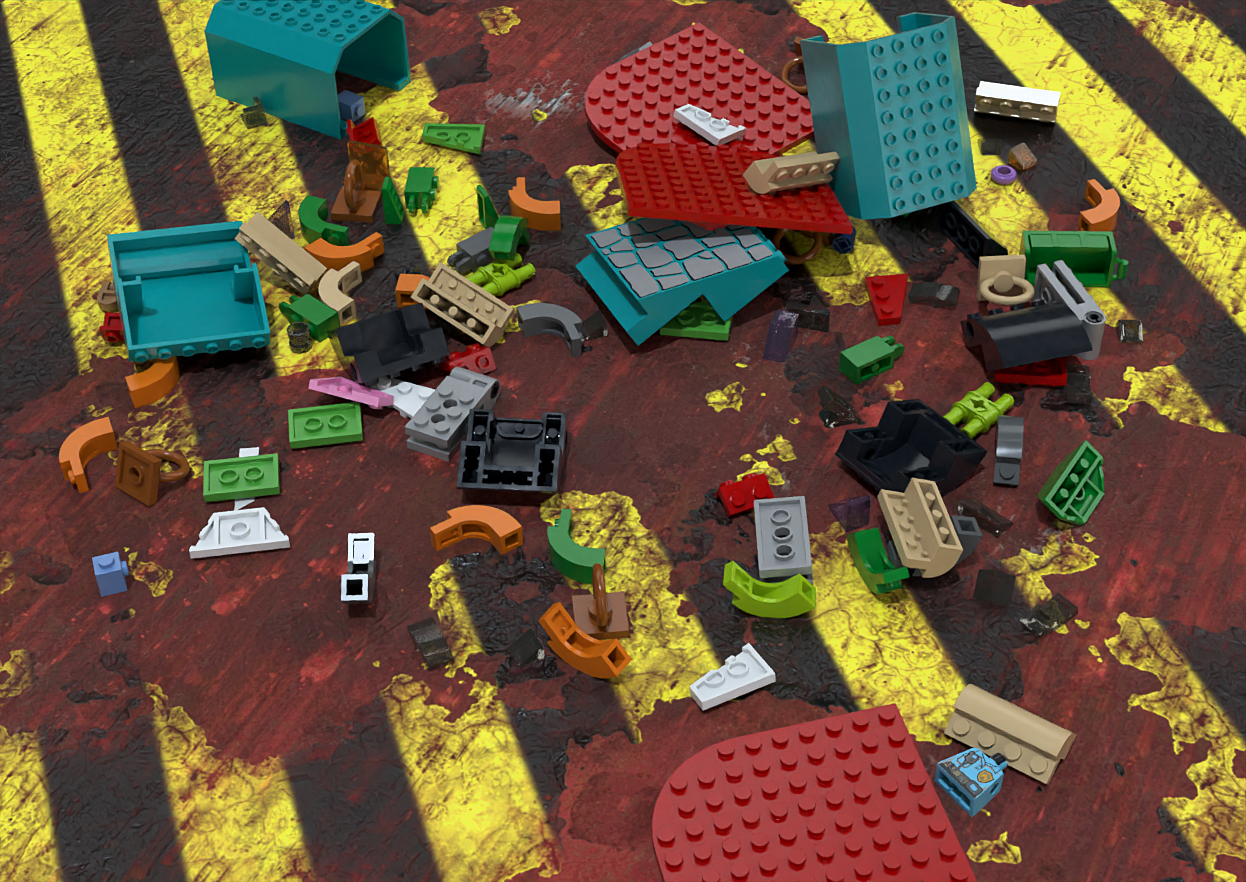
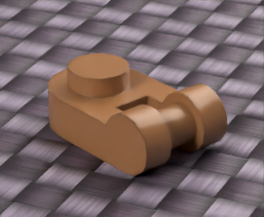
M104 281L98 293L97 301L99 308L108 312L116 310L118 306L112 282Z

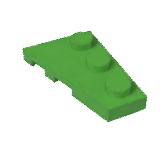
M425 123L422 138L423 142L481 154L485 125Z

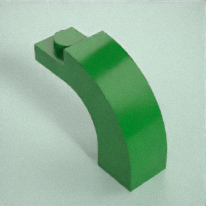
M307 195L298 209L303 238L309 244L322 238L332 245L350 246L348 227L325 222L329 217L326 199Z
M501 215L499 217L489 246V252L493 258L514 261L517 245H529L530 235L527 231V218Z
M562 509L560 519H555L554 526H548L547 529L548 550L551 562L564 576L580 583L592 585V566L595 563L602 565L605 576L606 549L588 548L575 543L571 539L573 528L572 509Z
M878 527L846 534L855 566L864 583L872 592L882 594L903 588L901 579L909 577L907 567H895L890 562L885 553Z

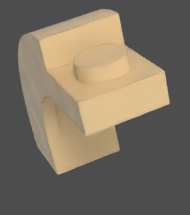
M355 261L340 271L331 268L319 283L320 302L338 312L340 327L345 326L356 318L354 299L344 295L362 282L360 264Z

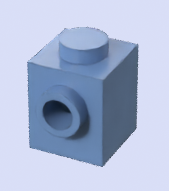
M347 90L337 95L340 118L344 120L351 119L352 122H355L366 114L363 96Z
M118 552L92 557L101 597L127 591L125 577L129 576L126 561L121 562Z

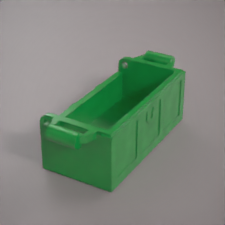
M1022 231L1019 255H1025L1026 257L1024 279L1033 286L1037 265L1046 264L1052 271L1054 262L1060 260L1072 270L1073 275L1082 283L1083 287H1110L1111 281L1126 277L1128 261L1116 258L1117 250L1113 232ZM1115 263H1119L1117 275H1113Z

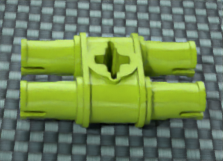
M516 252L514 261L495 259L493 263L479 267L475 273L466 277V279L477 286L485 285L481 288L493 296H503L505 292L518 288L522 282L536 275L534 272L536 271L531 263L517 270H512L522 265V257Z
M985 382L977 390L967 392L965 397L959 402H955L951 410L943 417L954 426L960 421L967 424L960 430L973 439L979 433L987 432L990 426L996 422L997 415H1003L1014 405V399L1010 394L1005 393L997 401L991 402L988 398L994 395L995 388L991 383Z

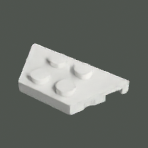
M262 507L213 513L208 521V525L199 534L200 540L196 546L190 547L189 552L192 559L288 548L290 543L289 537L283 535L279 525L270 518L268 511Z

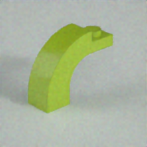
M734 561L725 565L723 585L733 593L732 604L747 613L760 617L789 618L801 615L815 608L816 587L800 573L783 582L766 583L751 577Z

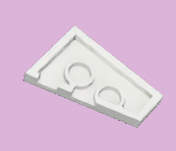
M690 104L675 109L673 116L716 146L745 135L746 128L741 125L738 128L729 125V120L712 118L711 113Z
M387 376L379 377V382L370 386L376 390L393 395V405L386 407L397 409L404 418H412L435 391V389L402 380L388 379Z
M748 643L742 647V652L736 657L731 655L727 658L725 665L720 669H712L689 686L690 695L702 710H706L776 682L775 672Z

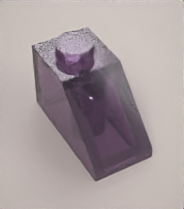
M776 310L769 326L763 359L780 363L786 362L798 336L799 314Z

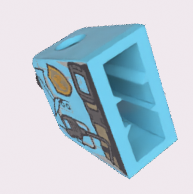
M971 748L938 762L934 781L964 811L973 817L1001 790L1004 776L1002 770L1007 767V761L1000 753H996L988 758L980 749Z

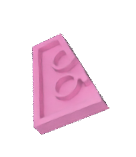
M343 377L310 379L308 389L350 399L354 402L369 404L368 406L374 409H382L383 406L393 405L394 401L393 395Z

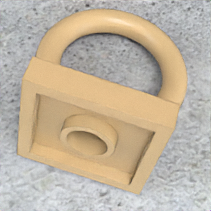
M1025 255L979 257L976 294L978 301L987 300L1003 306H1014L1030 301L1035 294L1033 285L1024 279Z

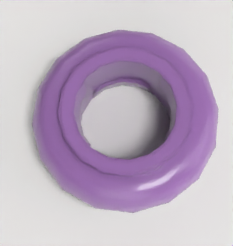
M1006 165L996 166L990 174L995 183L1002 185L1013 183L1017 177L1016 171Z

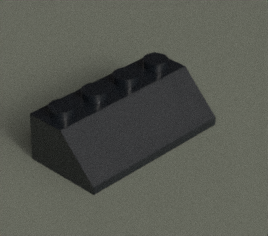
M958 200L939 204L937 228L977 269L979 268V257L1008 255L1007 248Z

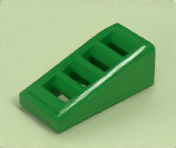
M385 177L381 189L386 224H402L405 216L404 207L391 178Z
M477 185L479 221L485 229L489 227L494 228L499 217L490 196L481 185Z

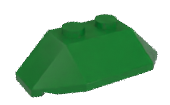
M1087 440L1083 441L1056 467L1037 497L1060 520L1082 526L1105 494L1102 465H1104L1103 456Z

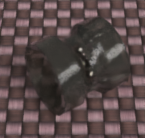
M305 322L290 324L287 327L290 350L297 354L306 353L311 350L312 340L309 325Z

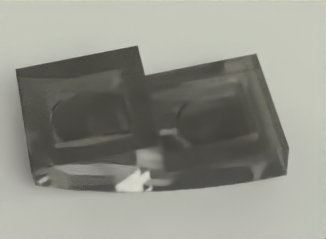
M913 283L908 298L911 304L932 301L934 308L955 306L960 290L957 287L940 283Z
M1066 364V403L1091 404V374L1089 366Z
M1057 593L1043 606L1038 603L1020 619V622L1041 638L1059 629L1078 614V607L1060 593Z
M432 617L407 626L417 651H420L428 671L453 661L452 652Z

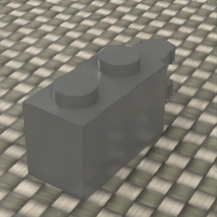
M489 227L457 243V252L449 256L447 260L448 265L455 267L456 272L462 274L469 270L475 273L479 267L493 263L496 258L491 256L489 246L494 228Z

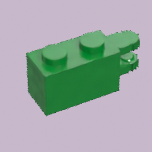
M435 167L409 168L404 190L406 209H409V213H414L415 209H421L422 213H427L428 209L432 207V202L436 201V188H439V176H435Z
M309 294L301 298L292 295L289 297L290 305L284 301L279 303L280 312L288 317L291 326L301 330L308 337L315 339L319 343L328 338L326 331L340 327L338 312Z
M875 336L840 352L839 370L855 385L893 369L894 359L903 354L904 346L901 343L894 345L896 341L893 336H887L882 339L879 336Z

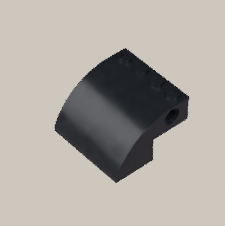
M1045 300L1031 302V307L1024 308L1023 304L1010 306V311L1003 312L1002 308L989 310V315L981 316V313L978 312L969 314L966 320L960 321L966 348L982 345L987 372L1093 351L1088 334L1077 315L1068 306L1059 302L1045 304Z
M422 303L408 305L326 331L335 354L347 375L356 383L365 382L366 386L378 383L379 377L387 375L388 379L400 376V371L409 368L410 372L423 368L422 363L431 361L432 365L445 361L444 356L450 355L442 328L430 329Z
M911 399L888 402L877 427L846 430L835 455L842 460V464L845 467L857 472L861 480L869 482L874 486L878 494L881 489L904 493L911 479L917 478L935 481L941 497H944L973 472L985 457L987 450L923 401Z
M470 409L466 441L461 440L457 489L558 494L562 485L569 428L567 413L542 412V419L498 418L495 416L494 410Z

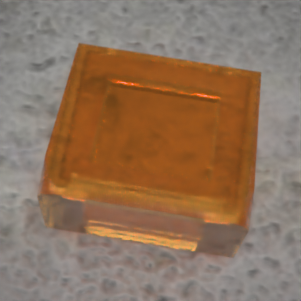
M1024 142L1009 150L1008 162L1022 171L1038 162Z

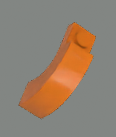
M517 177V186H513V190H508L511 215L527 218V227L532 229L560 231V201H539L529 197L526 193L525 177Z
M1095 179L1088 180L1084 198L1094 208L1080 212L1077 230L1112 231L1117 222L1120 198L1114 188L1105 190Z
M375 232L361 242L351 246H336L319 238L304 247V250L327 268V272L331 268L340 271L353 261L360 264L361 272L374 266L373 259L384 253L382 235Z
M177 356L168 359L157 358L149 369L125 377L134 408L146 406L160 400L175 387L180 374Z
M109 417L94 420L79 427L66 438L60 448L59 462L64 479H70L71 485L77 484L79 493L89 491L84 474L86 464L97 455L118 449Z
M470 505L447 511L448 520L430 528L432 546L436 551H440L468 538H479L490 542L501 555L523 545L522 526L510 514L490 506Z
M560 602L554 603L538 620L551 638L547 643L553 651L566 663L589 676L597 678L617 677L632 660L617 638L603 641L583 632Z

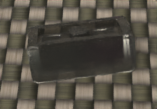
M974 498L962 499L958 502L957 514L964 517H975L980 528L997 538L1013 525L1012 521Z

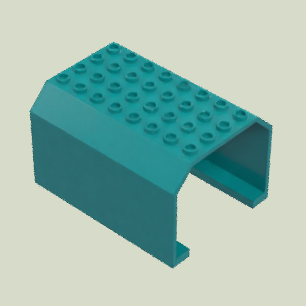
M220 0L214 4L204 31L216 96L340 140L347 135L346 129L348 127L347 122L340 118L335 81L336 70L397 91H401L411 83L404 17L391 9L366 2L365 0Z
M919 12L897 16L898 34L864 42L847 44L826 43L823 36L820 35L800 40L817 154L836 151L840 157L834 165L835 168L829 172L833 179L828 184L847 215L861 220L891 218L968 197L977 189L955 16Z

